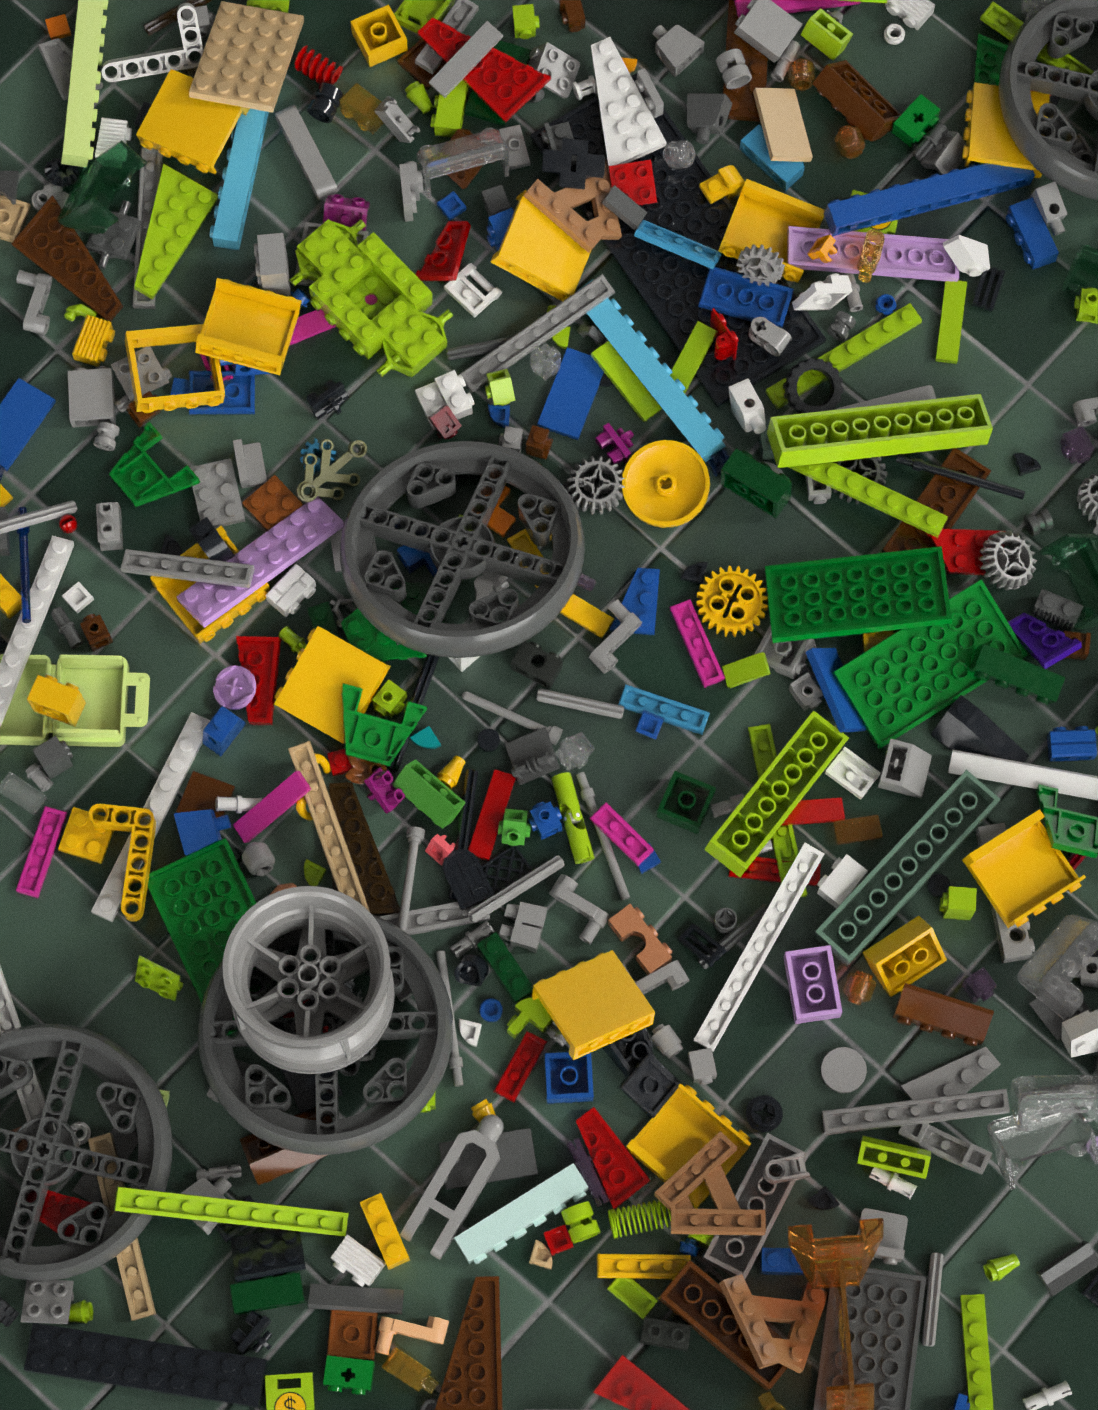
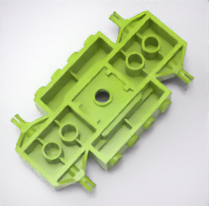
M328 219L296 246L297 250L295 252L300 270L289 281L294 286L303 279L315 281L309 286L311 305L317 311L321 309L326 314L324 317L331 326L335 324L339 328L340 335L346 341L350 340L354 344L353 348L360 356L364 355L369 360L381 348L384 349L386 363L376 370L381 377L391 369L413 377L447 348V339L443 327L444 323L453 317V314L448 309L439 317L423 313L433 305L432 292L374 232L358 245L357 233L366 227V224L361 219L352 227ZM368 295H375L378 298L374 305H369L365 302V298Z

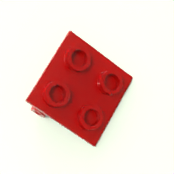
M651 160L608 166L611 187L615 185L638 205L657 203Z
M713 308L710 327L718 331L714 356L717 360H724L729 356L735 360L739 342L738 337L733 330L730 331L727 328L724 316L721 313L718 314Z

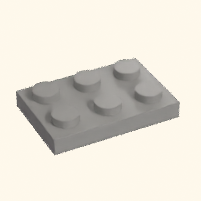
M231 458L190 467L200 480L199 484L192 486L200 521L207 517L215 528L246 522Z

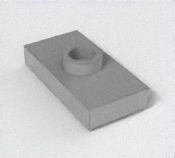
M520 125L499 129L509 170L530 166Z

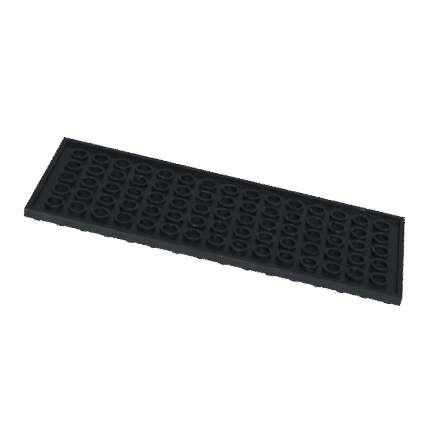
M637 73L631 76L634 82L637 80ZM598 96L549 123V126L569 122L573 138L588 141L587 154L603 155L607 161ZM663 108V115L654 118L666 140V146L631 161L651 160L657 203L639 205L647 212L643 220L718 251L734 207L726 196L712 204L709 203L699 185L712 176ZM544 127L531 134L532 141L542 155L545 149L549 150L548 144L543 143L541 131H544ZM575 164L571 165V172H575ZM591 201L578 206L588 221L595 218ZM618 217L622 237L619 240H602V242L681 354L698 321L710 327L712 311L698 307L710 268L635 237L636 229H632ZM721 253L715 267L744 274L738 272L739 266L736 265L738 259L727 257ZM783 277L776 282V284L789 287ZM794 292L782 327L791 335V340L780 356L770 354L766 349L749 338L748 332L752 322L722 314L727 322V328L730 331L733 330L739 340L736 359L733 360L731 356L724 360H717L715 358L716 335L695 374L716 407L730 400L729 386L745 379H749L752 386L826 342L825 336L806 310H794L792 302L797 299Z

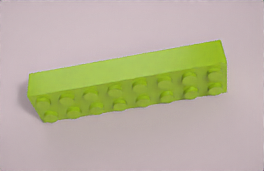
M813 710L712 837L704 850L737 876L741 877L839 753L849 737L839 732L835 726Z

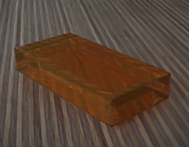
M878 815L834 821L833 823L837 845L882 838Z

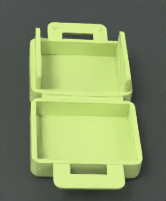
M0 654V662L4 654ZM30 655L0 727V745H41L49 739V733H53V737L56 736L59 742L64 740L67 746L120 747L125 743L126 727H144L148 722L150 677L146 673H129V664L122 656L59 655L57 665L52 664L50 658L46 655ZM37 675L43 677L50 675L56 678L58 683L63 685L71 683L79 688L78 690L86 704L75 727L34 712L27 697ZM128 686H136L135 714H127Z

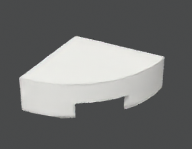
M459 1019L461 1036L468 1044L477 1047L482 1024Z

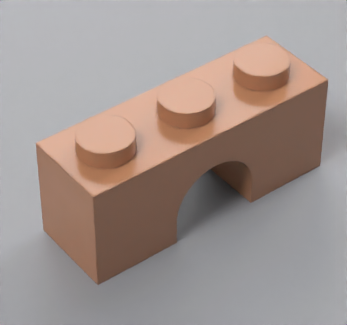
M629 904L608 920V925L621 942L631 936L640 937L644 941L645 948L636 955V961L645 973L649 975L671 962L672 951L665 942L661 944L658 940V933L651 924L647 926L643 921L645 917L638 907L633 908Z

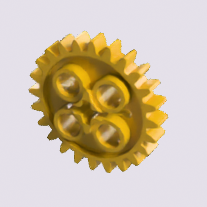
M728 566V571L724 572L722 567H720L718 575L712 571V579L705 577L704 582L706 585L700 584L699 589L702 592H697V598L701 600L696 602V606L702 608L698 610V615L705 614L702 622H710L708 629L714 626L717 627L716 634L724 630L725 637H727L729 631L736 637L737 631H740L744 636L746 628L752 632L754 629L753 624L759 626V618H765L763 611H767L768 605L764 603L768 602V596L762 595L766 593L767 589L760 588L762 580L755 582L756 574L748 576L749 569L741 573L740 566L737 567L736 571H732L731 566ZM723 584H730L733 589L725 591L721 586ZM741 585L742 587L737 594L736 602H733L728 616L723 618L737 586ZM744 593H749L752 595L753 598L751 600H745L742 598L741 595ZM720 603L723 605V608L716 610L712 607V604ZM740 612L743 618L735 619L732 614Z

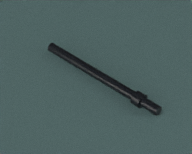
M898 454L896 463L910 466L912 470L919 472L924 470L1022 500L1025 495L1023 490L924 462V459L919 457L914 459Z

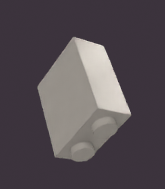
M751 0L746 7L749 9L746 15L741 14L735 25L738 27L734 33L775 63L803 24L771 0Z
M99 366L95 369L75 368L73 371H68L69 420L72 428L98 426L100 422L116 425L115 387L112 368Z

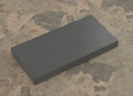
M531 1129L503 1132L496 1142L500 1161L487 1183L538 1175ZM454 1141L439 1143L442 1162ZM473 1142L465 1146L459 1157V1162L454 1165L447 1177L448 1180L445 1183L446 1190L468 1187L486 1157L485 1149Z

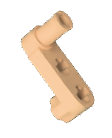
M381 1316L378 1328L380 1333L374 1352L389 1355L393 1335H396V1333L443 1345L449 1321L429 1316L425 1327Z

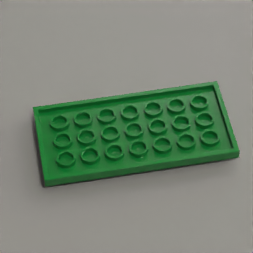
M942 546L765 566L773 643L952 624Z
M982 579L949 599L952 624L900 629L832 672L879 749L889 744L890 739L895 740L949 706L960 695L964 696L986 682L974 676L975 673L969 671L979 645H988L1020 659L1028 655Z
M226 838L149 874L148 888L201 1003L211 977L223 960L225 947L232 930L240 918L256 904ZM255 984L250 987V991L257 992L261 986ZM286 988L283 994L291 995L295 990L293 988ZM230 1030L227 1033V1036L236 1032L237 1030Z

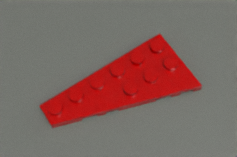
M433 17L417 32L446 63L471 38V36H466ZM492 48L466 75L463 81L506 123L552 78Z

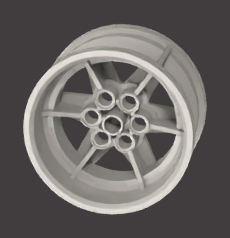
M299 886L273 893L253 905L240 918L229 936L223 957V980L232 1006L235 1022L246 1043L255 1053L270 1064L290 1072L302 1074L332 1072L359 1060L382 1037L390 1021L395 998L390 955L386 938L380 925L373 915L358 901L342 892L324 887ZM302 929L296 956L267 948L269 944L280 936ZM325 929L343 935L358 948L336 956H327ZM310 954L317 956L314 961L308 962L305 960L306 956ZM288 965H293L296 967V969L291 973H287L284 971L285 967ZM328 966H335L337 968L333 973L325 972ZM255 967L278 984L259 1000L252 1002L250 980L253 968ZM370 969V985L365 1001L362 1002L343 985ZM286 988H293L295 990L291 995L283 994ZM328 988L336 990L331 996L323 994ZM307 999L315 1001L311 1007L303 1006V1002ZM294 1012L296 1035L284 1032L269 1022ZM328 1012L346 1021L339 1028L322 1034L325 1013Z

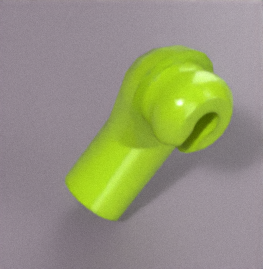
M76 304L66 308L64 317L68 321H74L76 316L86 318V315L96 317L97 312L83 304Z

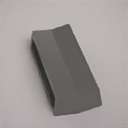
M1082 1241L1036 1273L1051 1297H1053L1098 1266V1257L1090 1244Z

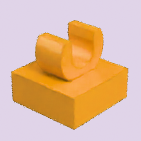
M831 235L817 238L807 255L812 260L820 258L823 263L831 262L828 253L830 255L837 253L836 248L833 247L836 240Z

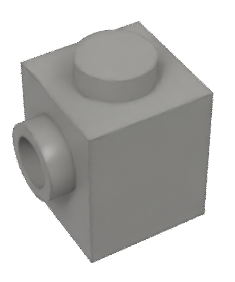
M207 5L195 7L201 38L210 34L211 26L214 23L213 14L208 13ZM183 9V18H191L193 12L190 9ZM188 30L186 36L187 38L196 37L197 33L194 30Z
M707 1048L688 1053L693 1083L699 1082V1085L712 1083V1079L717 1077L712 1049Z

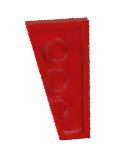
M236 636L241 666L248 669L256 680V693L252 701L246 706L248 722L251 725H272L281 639L279 637Z
M624 1355L619 1358L593 1392L630 1410H690Z

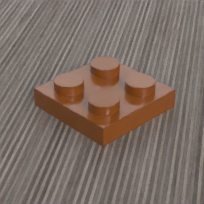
M276 475L271 477L242 502L243 507L266 531L303 506L301 501Z

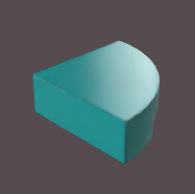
M430 726L410 737V740L416 746L422 748L436 749L441 746Z

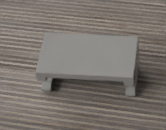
M387 96L374 112L400 142L411 143L414 140L412 134L420 132L418 126H414L398 107L397 101Z

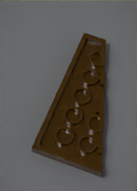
M352 782L329 783L330 799L370 913L372 915L400 913V906ZM332 875L333 890L338 891Z

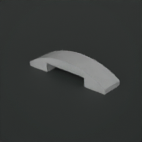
M929 1123L901 1126L898 1132L899 1135L917 1146L983 1175L992 1156L991 1152L972 1143L970 1145L929 1125Z

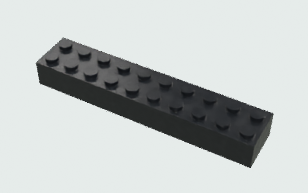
M33 1323L24 1371L260 1409L268 1361L262 1358Z

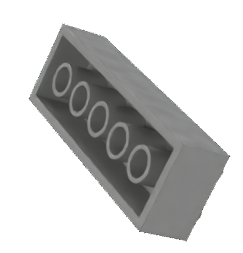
M769 1133L766 1134L735 1195L740 1209L765 1210L766 1234L715 1235L702 1261L732 1277L742 1274L744 1279H746L795 1181H786L770 1184L764 1179L763 1170L772 1160L805 1152ZM805 1153L804 1162H806L809 1156L807 1153ZM769 1167V1173L772 1177L780 1176V1170L777 1167Z

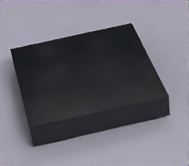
M647 1052L619 1085V1088L650 1118H654L678 1089V1085L681 1082L650 1052Z

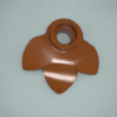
M347 755L353 768L346 773L345 778L352 783L364 784V780L373 773L371 770L373 767H381L383 771H387L385 765Z

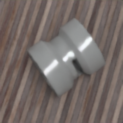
M100 422L97 427L99 434L95 437L93 444L99 449L113 451L116 446L115 437L118 436L120 428L111 423Z

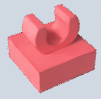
M437 834L431 839L425 852L442 866L444 859L454 850L456 844L454 842L451 845L445 841L446 835L440 836Z

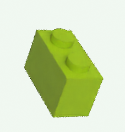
M820 8L809 18L801 36L834 61L845 50L853 33Z
M949 886L946 893H943L942 898H940L939 911L943 912V918L971 920L976 911L977 888Z

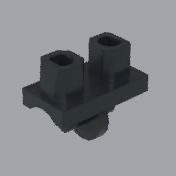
M330 379L324 384L325 392L321 395L317 392H312L307 396L310 408L317 419H320L325 414L328 415L332 411L337 415L342 412L339 406L349 396L341 381L336 383Z
M251 1311L245 1321L253 1327L252 1331L246 1335L238 1328L230 1337L238 1346L237 1349L244 1355L256 1340L258 1342L252 1349L257 1353L263 1346L268 1350L272 1347L267 1343L272 1336L268 1330L260 1337L272 1321L265 1315L262 1317L260 1314Z

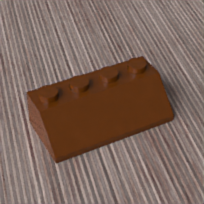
M847 60L827 64L812 83L817 88V92L821 96L826 97L831 102L832 107L846 117L849 124L860 130V134L866 140L874 141L881 139L893 128V123L901 116Z
M905 983L900 992L893 1018L898 1019L897 1022L910 1026L912 1023L920 1026L919 1029L932 1033L934 1030L942 1033L941 1036L954 1040L956 1037L964 1040L963 1043L967 1045L977 1046V1044L981 1045L984 1042L994 1011Z
M316 1107L294 1116L316 1120ZM329 1115L322 1119L324 1124H329L333 1121ZM253 1134L239 1139L258 1185L270 1182L274 1178L291 1173L297 1168L314 1163L316 1160L327 1156L285 1150Z

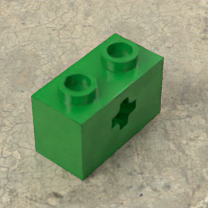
M920 94L893 123L892 133L909 147H912L916 142L919 144L923 140V136L926 135L925 132L929 128L933 129L937 122H939L940 108Z
M327 1355L323 1385L328 1386V1391L342 1392V1388L352 1389V1394L365 1395L366 1391L371 1392L375 1362ZM348 1370H351L352 1374L355 1375V1378H351L350 1382H346L345 1377H342L343 1374H347Z

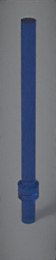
M26 507L18 508V515L27 513ZM30 526L17 529L19 534L23 623L31 622L28 552Z

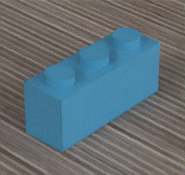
M758 124L741 140L740 150L784 191L789 189L803 176L805 167L803 162L770 160L761 125Z

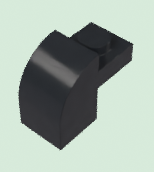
M207 517L189 529L210 560L226 562L235 556Z

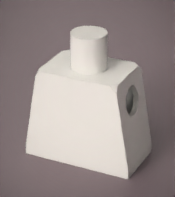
M745 379L729 386L731 412L745 432L754 430L756 434L764 432L766 430L764 407L750 380Z

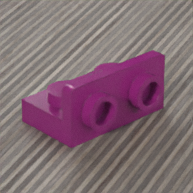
M332 194L327 197L324 204L323 223L329 219L330 221L352 227L361 219L367 226L370 202L360 197L350 199L344 198L340 194Z

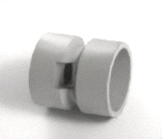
M740 49L728 50L717 57L716 64L720 73L723 74L722 78L727 89H737L750 82L752 75L748 66L745 65V59Z

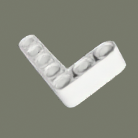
M183 3L177 9L183 47L108 60L102 65L103 78L108 82H116L166 73L170 69L178 71L198 67L200 59L193 61L189 58V54L192 51H198L201 56L204 51L195 7L190 3ZM183 9H190L193 15L189 19H184L181 16V11ZM188 30H194L197 36L193 40H188L185 37V33ZM171 55H177L180 61L178 64L172 65L168 62V58ZM152 58L159 61L158 67L150 68L147 65L148 60ZM128 63H136L138 69L135 72H129L126 69ZM113 66L117 69V73L114 76H109L106 74L105 69Z

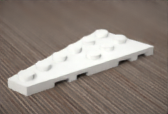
M611 37L592 44L591 53L608 166L629 163L665 147L666 140Z

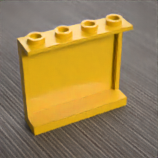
M170 69L136 136L141 142L140 145L148 150L156 149L167 158L173 156L180 163L187 166L192 164L203 173L211 172L216 174L217 171L214 165L240 115H247L250 108L190 98L189 90L194 78Z
M974 82L972 90H968L966 96V103H969V109H966L965 121L968 122V126L964 129L963 140H966V146L964 145L962 151L965 167L968 168L970 161L1033 170L1034 178H1040L1042 173L1024 157L1009 134L1001 111L999 86ZM1030 91L1033 107L1037 115L1040 107L1045 103H1049L1050 95Z
M746 179L718 251L727 257L738 259L740 252L744 251L746 246L750 249L752 244H755L757 248H760L761 245L764 246V249L771 247L772 253H779L777 258H783L782 264L785 267L782 277L788 281L799 283L804 269L787 264L788 227L819 228L824 218L825 210Z
M524 190L516 197L518 204L499 251L493 255L491 263L563 302L575 293L590 252L588 253L527 200L523 196L527 192Z
M217 278L216 288L201 333L198 334L195 353L280 375L299 317L301 300L291 296L279 295L272 291L257 289L251 285L235 283L229 279Z
M219 526L216 529L235 555L239 550L228 538L224 528ZM198 543L180 555L209 559ZM156 576L150 577L152 585L199 644L203 641H210L218 630L229 627L237 616L248 613L251 606L257 601L259 603L266 599L265 595L270 591L269 584L265 583L204 628L177 599L179 594L195 584L196 581Z
M317 626L316 629L313 628L307 638L309 642L306 648H302L296 657V660H298L296 666L288 671L285 677L287 682L284 687L278 689L274 697L276 699L274 705L344 744L342 683L363 689L357 712L365 714L391 666L328 632L324 628Z
M1040 809L962 859L1007 928L1016 925L1017 928L1029 921L1028 915L1033 913L1037 916L1047 909L1045 905L1050 901L1054 905L1064 898L1062 894L1067 890L1071 894L1082 886L1080 882L1086 878L1085 875L1080 878L1078 877L1061 850L1051 848L1047 830L1040 821L1045 817Z
M613 950L607 953H600L589 961H582L571 969L559 971L555 976L541 979L533 985L532 999L538 998L570 1045L569 1055L573 1060L653 1024L654 1009Z
M681 1083L656 1116L651 1118L639 1134L628 1143L626 1149L665 1183L721 1131L737 1146V1151L721 1165L726 1176L750 1148V1137L742 1130L737 1132L731 1127L732 1122L726 1116H718L713 1111L715 1108L708 1101L703 1100L702 1102L695 1096L697 1092L689 1085L684 1087ZM703 1181L688 1195L694 1209H698L710 1195L705 1182Z

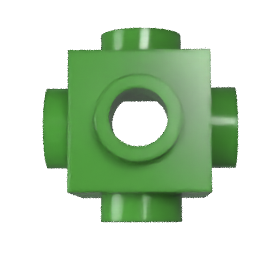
M505 809L504 820L499 821L498 834L502 835L503 844L524 846L525 837H530L531 824H527L528 811Z

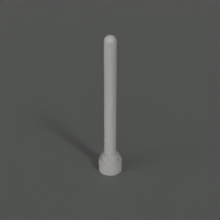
M466 691L462 694L464 700L533 731L546 727ZM557 726L546 727L551 743L557 745L563 729Z
M408 827L406 833L409 851L398 920V928L404 932L407 929L418 845L424 840L425 830L419 827Z

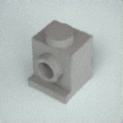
M506 426L505 433H500L499 446L521 453L523 429Z
M808 476L805 477L808 501H814V504L826 503L827 499L831 498V487ZM816 487H820L822 490H814V489H815Z
M809 672L792 682L789 686V692L804 711L808 708L813 710L822 703L821 700L823 698L822 691L810 677ZM807 688L812 692L809 695L804 692Z

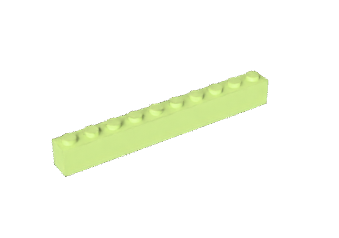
M78 0L61 164L87 167L88 160L93 159L94 147H90V141L95 139L96 128H92V122H96L98 109H94V103H98L99 90H95L96 84H100L101 71H97L98 65L102 66L103 53L99 52V48L104 47L105 34H101V28L106 27L107 16L103 15V10H107L108 0Z

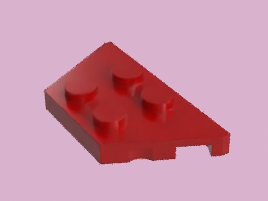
M942 529L938 538L931 534H926L928 537H931L935 547L942 546L944 566L947 574L985 575V569H980L983 562L979 561V559L983 555L979 551L984 548L983 543L988 540L989 536L999 531Z

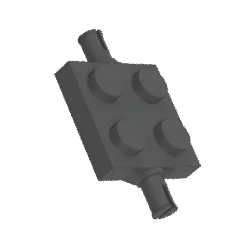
M122 201L118 212L104 209L99 211L86 248L88 251L101 255L98 262L100 269H106L110 258H119L127 261L142 223L139 218L127 215L131 205L128 201Z

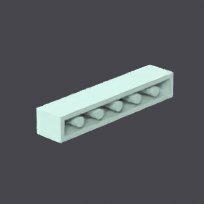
M573 1163L454 1237L455 1242L469 1264L473 1262L479 1264L487 1258L486 1254L493 1249L495 1252L503 1249L508 1245L506 1241L512 1237L515 1240L527 1233L526 1229L534 1224L535 1227L541 1225L547 1220V1215L552 1212L556 1215L566 1209V1203L571 1200L577 1202L587 1195L585 1192L588 1190V1185Z

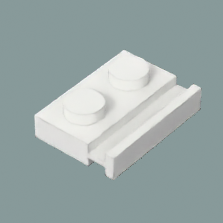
M846 747L843 748L825 771L827 776L860 800L881 774Z

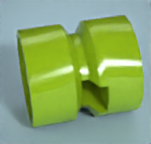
M589 1201L574 1205L561 1212L565 1225H570L568 1233L572 1243L587 1240L601 1233L597 1221L592 1219L594 1213Z

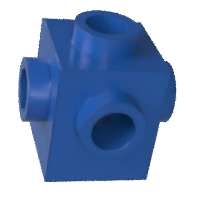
M540 802L532 807L533 810H530L531 818L528 819V822L531 824L533 832L537 830L541 840L562 831V824L560 822L562 816L557 806L553 808L551 802L546 804L545 802Z

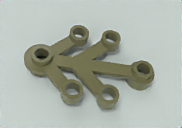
M322 439L319 443V448L322 451L320 474L314 480V465L317 463V457L313 453H306L303 456L302 461L305 464L304 481L298 484L296 490L299 499L304 502H311L317 496L341 500L344 496L342 488L333 487L325 489L319 487L326 481L357 486L360 483V476L358 474L349 473L347 475L336 474V472L353 457L360 458L366 454L367 446L365 442L361 440L351 441L348 445V450L330 465L331 451L334 444L329 439ZM325 442L329 443V448L327 450H325L323 447V444ZM357 444L359 446V450L355 453L353 451V446ZM308 456L313 457V462L311 464H308L307 462ZM354 475L356 477V481L352 484L350 482V477ZM305 487L310 488V493L308 495L304 494ZM338 489L340 495L336 498L334 497V491Z

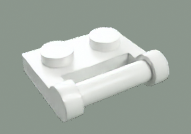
M469 263L458 273L456 281H449L444 286V290L474 318L502 294V291L488 282L472 263ZM471 276L488 294L486 296L483 295L466 278Z

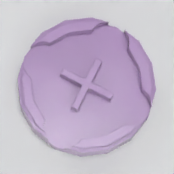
M236 665L224 668L217 675L215 686H213L216 701L221 706L230 710H239L246 707L256 693L254 675L248 669Z

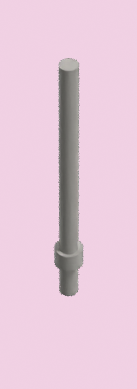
M581 772L576 775L581 788L580 794L592 816L598 810L594 800L596 796L593 788H590L585 773ZM594 824L621 900H626L630 898L609 838Z
M437 951L438 971L445 983L453 1014V1040L449 1068L452 1069L454 1086L459 1087L463 1086L461 1070L463 1061L462 1057L459 1056L445 951Z

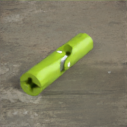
M571 773L557 774L551 780L575 864L589 862L594 859V854L581 814Z

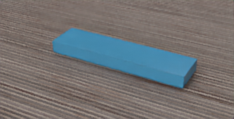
M642 220L634 234L637 238L711 269H714L721 256V252L646 220Z
M626 684L618 703L624 709L641 715L645 709L664 717L665 723L703 735L710 712Z

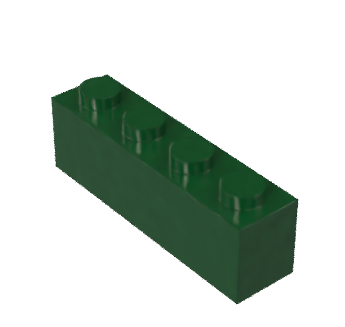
M985 644L977 647L969 671L975 673L974 676L985 681L987 678L995 681L994 684L1004 689H1007V687L1013 688L1016 694L1023 697H1028V695L1035 697V701L1043 705L1057 702L1065 680L1064 676Z

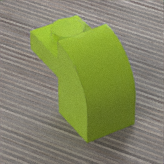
M526 998L515 1005V1011L520 1015L517 1016L515 1014L507 1023V1026H509L507 1033L515 1039L528 1022L544 1033L552 1023V1018L538 998L535 1000Z

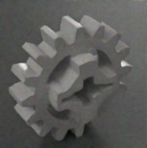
M752 244L751 249L746 246L744 251L740 252L736 264L739 266L738 272L744 273L743 278H750V283L756 281L758 286L762 282L766 286H769L770 282L776 284L777 280H780L785 265L782 264L783 258H777L778 252H771V247L764 249V246L761 245L760 248H757L755 244Z

